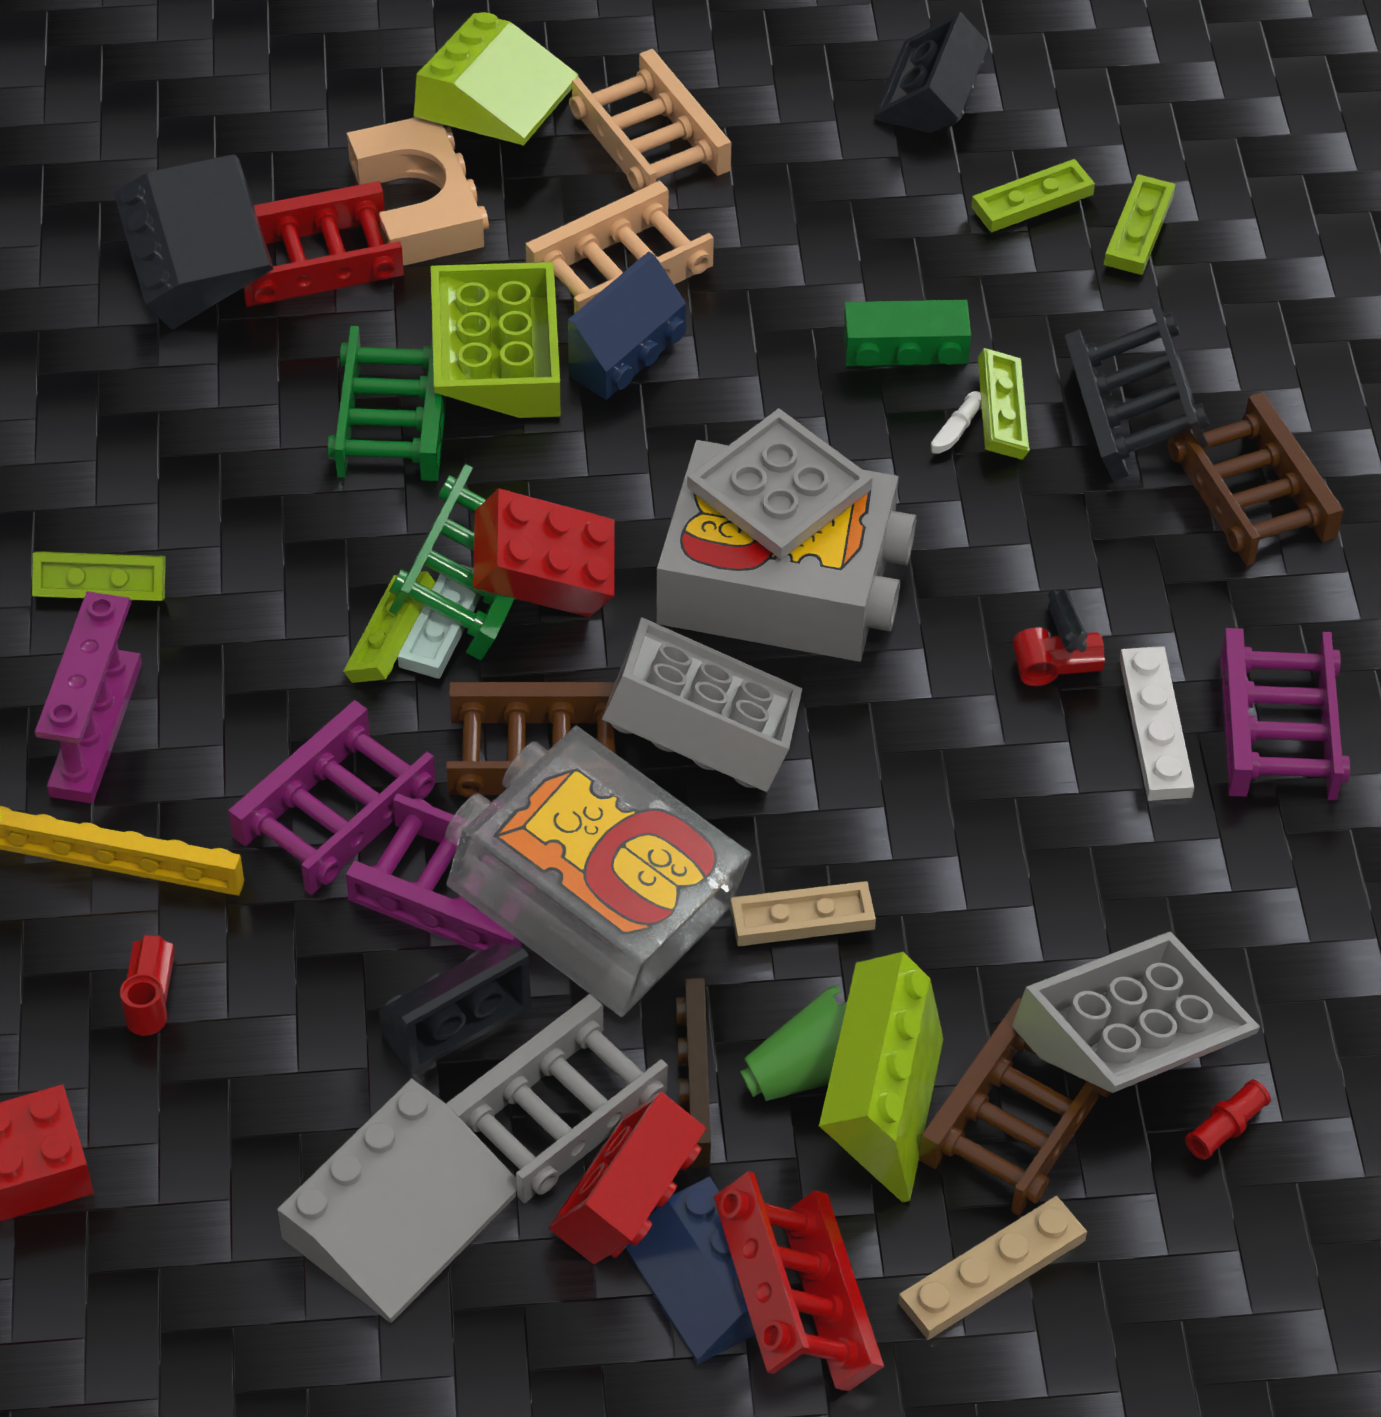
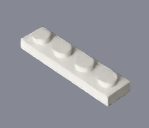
M1165 647L1121 649L1119 661L1147 800L1192 798L1194 783Z

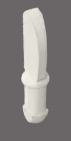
M974 391L969 393L960 408L952 413L950 419L931 442L930 450L932 453L939 454L944 452L959 440L964 430L970 425L971 419L978 410L982 409L980 392Z

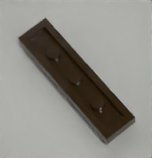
M704 978L685 979V997H676L677 1026H686V1037L677 1039L678 1066H687L688 1078L679 1079V1106L689 1107V1114L706 1127V1130L697 1142L702 1149L691 1164V1168H709L711 1159L705 980Z

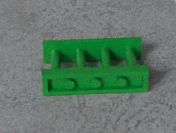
M351 326L349 342L341 343L340 363L341 367H345L337 433L336 435H329L328 459L336 460L337 477L346 478L348 456L412 459L413 463H420L421 480L438 481L447 396L434 393L433 333L431 345H424V349L361 347L359 326ZM360 364L423 366V370H428V376H420V380L358 378ZM356 394L419 396L420 401H425L424 407L417 406L416 411L355 408ZM352 425L416 427V431L421 432V438H413V442L351 440Z
M465 464L457 479L449 475L437 497L443 500L444 503L409 572L401 569L393 582L389 592L396 595L389 612L397 615L407 597L467 628V634L473 636V639L466 653L482 660L494 642L515 598L473 588V571L432 550L439 534H442L474 552V532L448 519L455 503L475 513V510L486 501V499L463 487L473 469ZM423 565L483 596L482 601L489 605L486 612L483 613L478 610L477 613H474L416 582Z

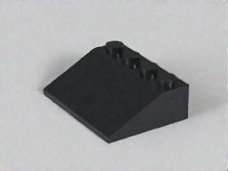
M235 154L146 172L114 192L145 305L172 330L273 270L239 158Z

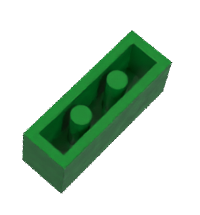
M967 300L845 302L843 336L846 366L968 364L971 328Z

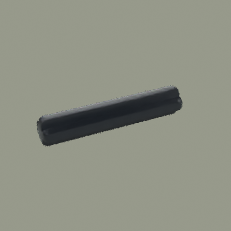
M1065 588L1060 592L1052 589L1047 594L1050 600L1048 608L1063 647L1070 654L1076 649L1082 653L1088 647L1085 641L1088 635L1072 596Z

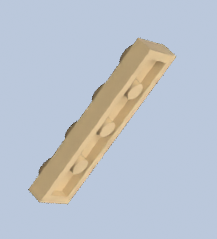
M1055 1196L901 1292L898 1304L927 1340L1083 1243L1086 1239L1087 1231L1058 1196Z

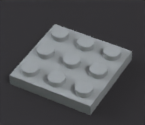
M779 408L691 473L687 478V488L780 559L784 558L872 490L873 477Z

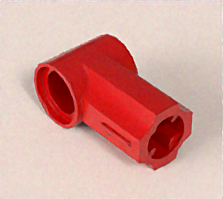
M1029 628L1019 632L1012 642L1021 681L1029 686H1042L1052 682L1057 678L1058 674L1103 671L1105 659L1101 634H1098V632L1087 633L1088 637L1085 639L1088 646L1087 649L1082 653L1076 649L1070 654L1064 649L1060 636H1051L1043 628Z
M144 935L141 940L133 942L127 979L120 988V998L126 1026L137 1035L146 1036L157 1033L167 1022L166 1000L175 948L173 943L163 940L161 936Z

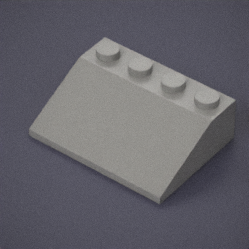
M641 617L609 696L602 720L609 722L616 730L622 733H634L652 741L657 748L663 751H674L686 756L704 769H715L729 775L742 786L758 788L767 792L789 750L802 688Z
M1171 931L1027 986L1012 1027L1040 1059L1111 1093L1255 1035L1260 1028Z
M411 1078L277 1209L281 1236L288 1244L384 1319L392 1323L517 1196V1179L446 1103Z

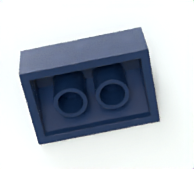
M648 251L568 319L569 377L605 400L609 399L619 389L627 387L638 372L645 366L652 365L662 351L672 343H677L685 334L687 328L686 302L654 254Z
M710 1177L673 1194L661 1208H657L647 1218L652 1222V1226L644 1238L636 1246H632L629 1243L624 1249L697 1365L756 1335L715 1204L714 1196L719 1193V1190Z

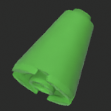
M836 985L823 991L744 1058L747 1068L740 1071L753 1097L761 1093L765 1101L828 1086L847 1002L838 1006L834 996L841 992Z

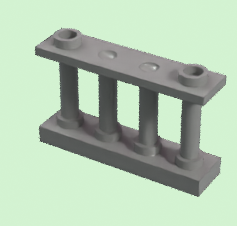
M591 993L446 1103L472 1131H481L520 1169L516 1173L517 1197L523 1203H526L536 1194L542 1195L549 1191L562 1173L612 1134L622 1117L662 1091L665 1095L667 1092L668 1065L661 1059L643 1073L602 1034L603 1005ZM589 1047L628 1086L610 1100H607L566 1061L580 1048L586 1049ZM553 1075L592 1114L573 1129L568 1126L530 1089L531 1086L544 1076ZM509 1103H517L556 1142L535 1157L494 1118V1115Z

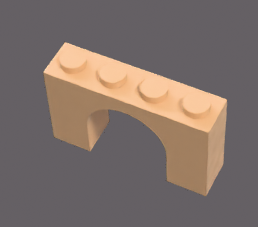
M415 117L347 133L349 162L359 185L376 181L383 183L401 178H419L430 181L442 189L436 196L425 202L379 212L380 231L384 243L401 242L403 266L484 247V230L489 229L488 216L484 206H477L476 202L478 199L475 184L472 179L466 180L465 162L461 153L455 154L454 152L455 142L450 127H444L443 124Z

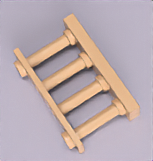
M654 49L639 54V71L635 77L595 93H591L579 77L572 80V97L569 99V105L574 117L584 122L627 175L633 190H641L655 183L656 179L700 161L703 164L707 163L717 176L731 171V141ZM640 91L648 93L653 98V101L612 117L602 107ZM660 114L668 116L673 122L671 125L631 141L622 131V129ZM678 138L687 139L692 145L690 149L649 164L641 154Z
M658 181L525 243L526 263L554 262V275L574 296L575 314L623 273L605 254L603 249L622 242L637 260L648 251L654 254L636 234L651 226H655L675 248L659 257L656 256L673 284H676L695 274H700L713 266L714 237L707 233L690 241L668 218L669 190L661 181ZM588 258L608 281L589 289L569 265Z

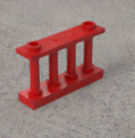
M380 181L254 205L265 243L284 241L290 263L273 266V270L243 287L246 307L404 275L401 242L385 244L378 222H380L379 212L385 211L384 195ZM362 225L369 248L346 252L339 229ZM323 233L330 255L306 260L299 237Z
M747 1171L715 1195V1204L767 1372L775 1374L800 1355L806 1354L826 1359L835 1388L850 1391L882 1369L884 1364L828 1194L814 1190L790 1209L775 1206L763 1201L755 1173ZM771 1225L785 1229L791 1249L777 1245ZM785 1268L799 1272L805 1292L791 1289ZM799 1312L813 1316L819 1336L805 1333Z

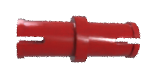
M1252 1079L1247 1081L1244 1087L1227 1102L1219 1101L1211 1109V1116L1186 1136L1185 1141L1189 1150L1196 1157L1205 1160L1230 1137L1237 1138L1246 1130V1122L1271 1102L1268 1090L1259 1081Z

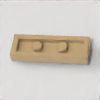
M867 881L733 897L730 902L738 946L875 930L876 918Z

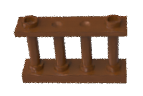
M1264 392L1248 397L1246 412L1242 421L1204 432L1208 446L1201 448L1195 435L1193 436L1190 430L1172 436L1168 440V450L1172 460L1176 463L1179 462L1226 534L1230 549L1233 552H1238L1246 566L1255 563L1259 540L1305 525L1313 528L1322 542L1337 538L1343 508ZM1243 437L1253 439L1260 449L1259 451L1214 465L1203 451ZM1264 466L1270 469L1273 468L1280 479L1233 495L1222 480ZM1285 495L1293 498L1300 509L1253 525L1242 510Z
M450 682L451 723H463L462 761H447L448 795H462L465 797H475L478 795H529L544 778L576 768L595 781L593 791L597 795L608 796L612 793L615 795H628V761H615V728L609 722L602 720L615 682ZM481 723H508L507 761H480ZM526 723H553L552 761H525ZM570 723H597V761H570Z
M1020 998L1015 1001L922 1134L919 1161L933 1169L937 1168L945 1155L952 1157L956 1154L1014 1186L1011 1212L1018 1216L1021 1215L1029 1201L1036 1204L1041 1199L1049 1183L1047 1174L1100 1095L1107 1098L1111 1094V1092L1084 1080L1086 1083L1075 1099L1072 1100L1012 1067L1013 1062H1011V1059L1017 1051L1024 1053L1028 1050L1037 1055L1012 1027L1021 1002ZM1004 1084L1063 1117L1053 1132L1048 1135L988 1102L989 1096L987 1094L993 1085L1001 1087ZM980 1119L1039 1152L1025 1171L965 1138L963 1129L968 1121L976 1122Z

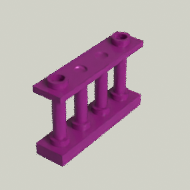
M89 591L86 592L35 730V735L38 738L60 742L61 749L47 785L49 797L91 804L94 802L142 666L140 653L118 649L117 641L131 605V600L128 597Z
M1226 628L1220 653L1229 796L1247 797L1251 779H1258L1259 775L1326 777L1328 800H1337L1341 782L1348 783L1350 759L1349 756L1342 755L1335 676H1339L1341 657L1339 650H1333L1332 633L1322 632L1317 654L1252 651L1251 647L1244 646L1243 629ZM1251 669L1317 671L1318 688L1254 686V681H1247L1246 673H1250ZM1254 704L1320 706L1321 723L1257 721L1255 716H1249V708H1253ZM1256 739L1323 741L1324 759L1259 757L1258 752H1252L1251 743H1255Z
M354 700L228 810L232 837L244 846H247L254 838L265 834L302 862L304 890L312 895L323 884L331 883L345 864L395 820L393 799L397 793L411 799H423L431 792L436 783L434 756L426 752L411 766L370 737L368 709ZM359 751L397 779L379 794L339 765V763L352 752ZM328 778L366 807L348 822L308 793V791L320 780ZM297 806L334 835L316 850L276 821V819L288 808Z
M397 793L393 799L395 826H398L399 829L375 866H367L354 860L346 873L348 900L475 951L486 950L499 942L521 948V926L515 923L540 882L557 889L560 885L557 884L560 878L559 873L553 870L545 874L495 838L493 835L496 831L432 807L422 799H411ZM417 834L439 842L440 845L417 882L410 883L392 876L393 871ZM457 850L480 858L481 861L458 898L451 899L433 892ZM498 866L523 875L499 915H491L474 908Z

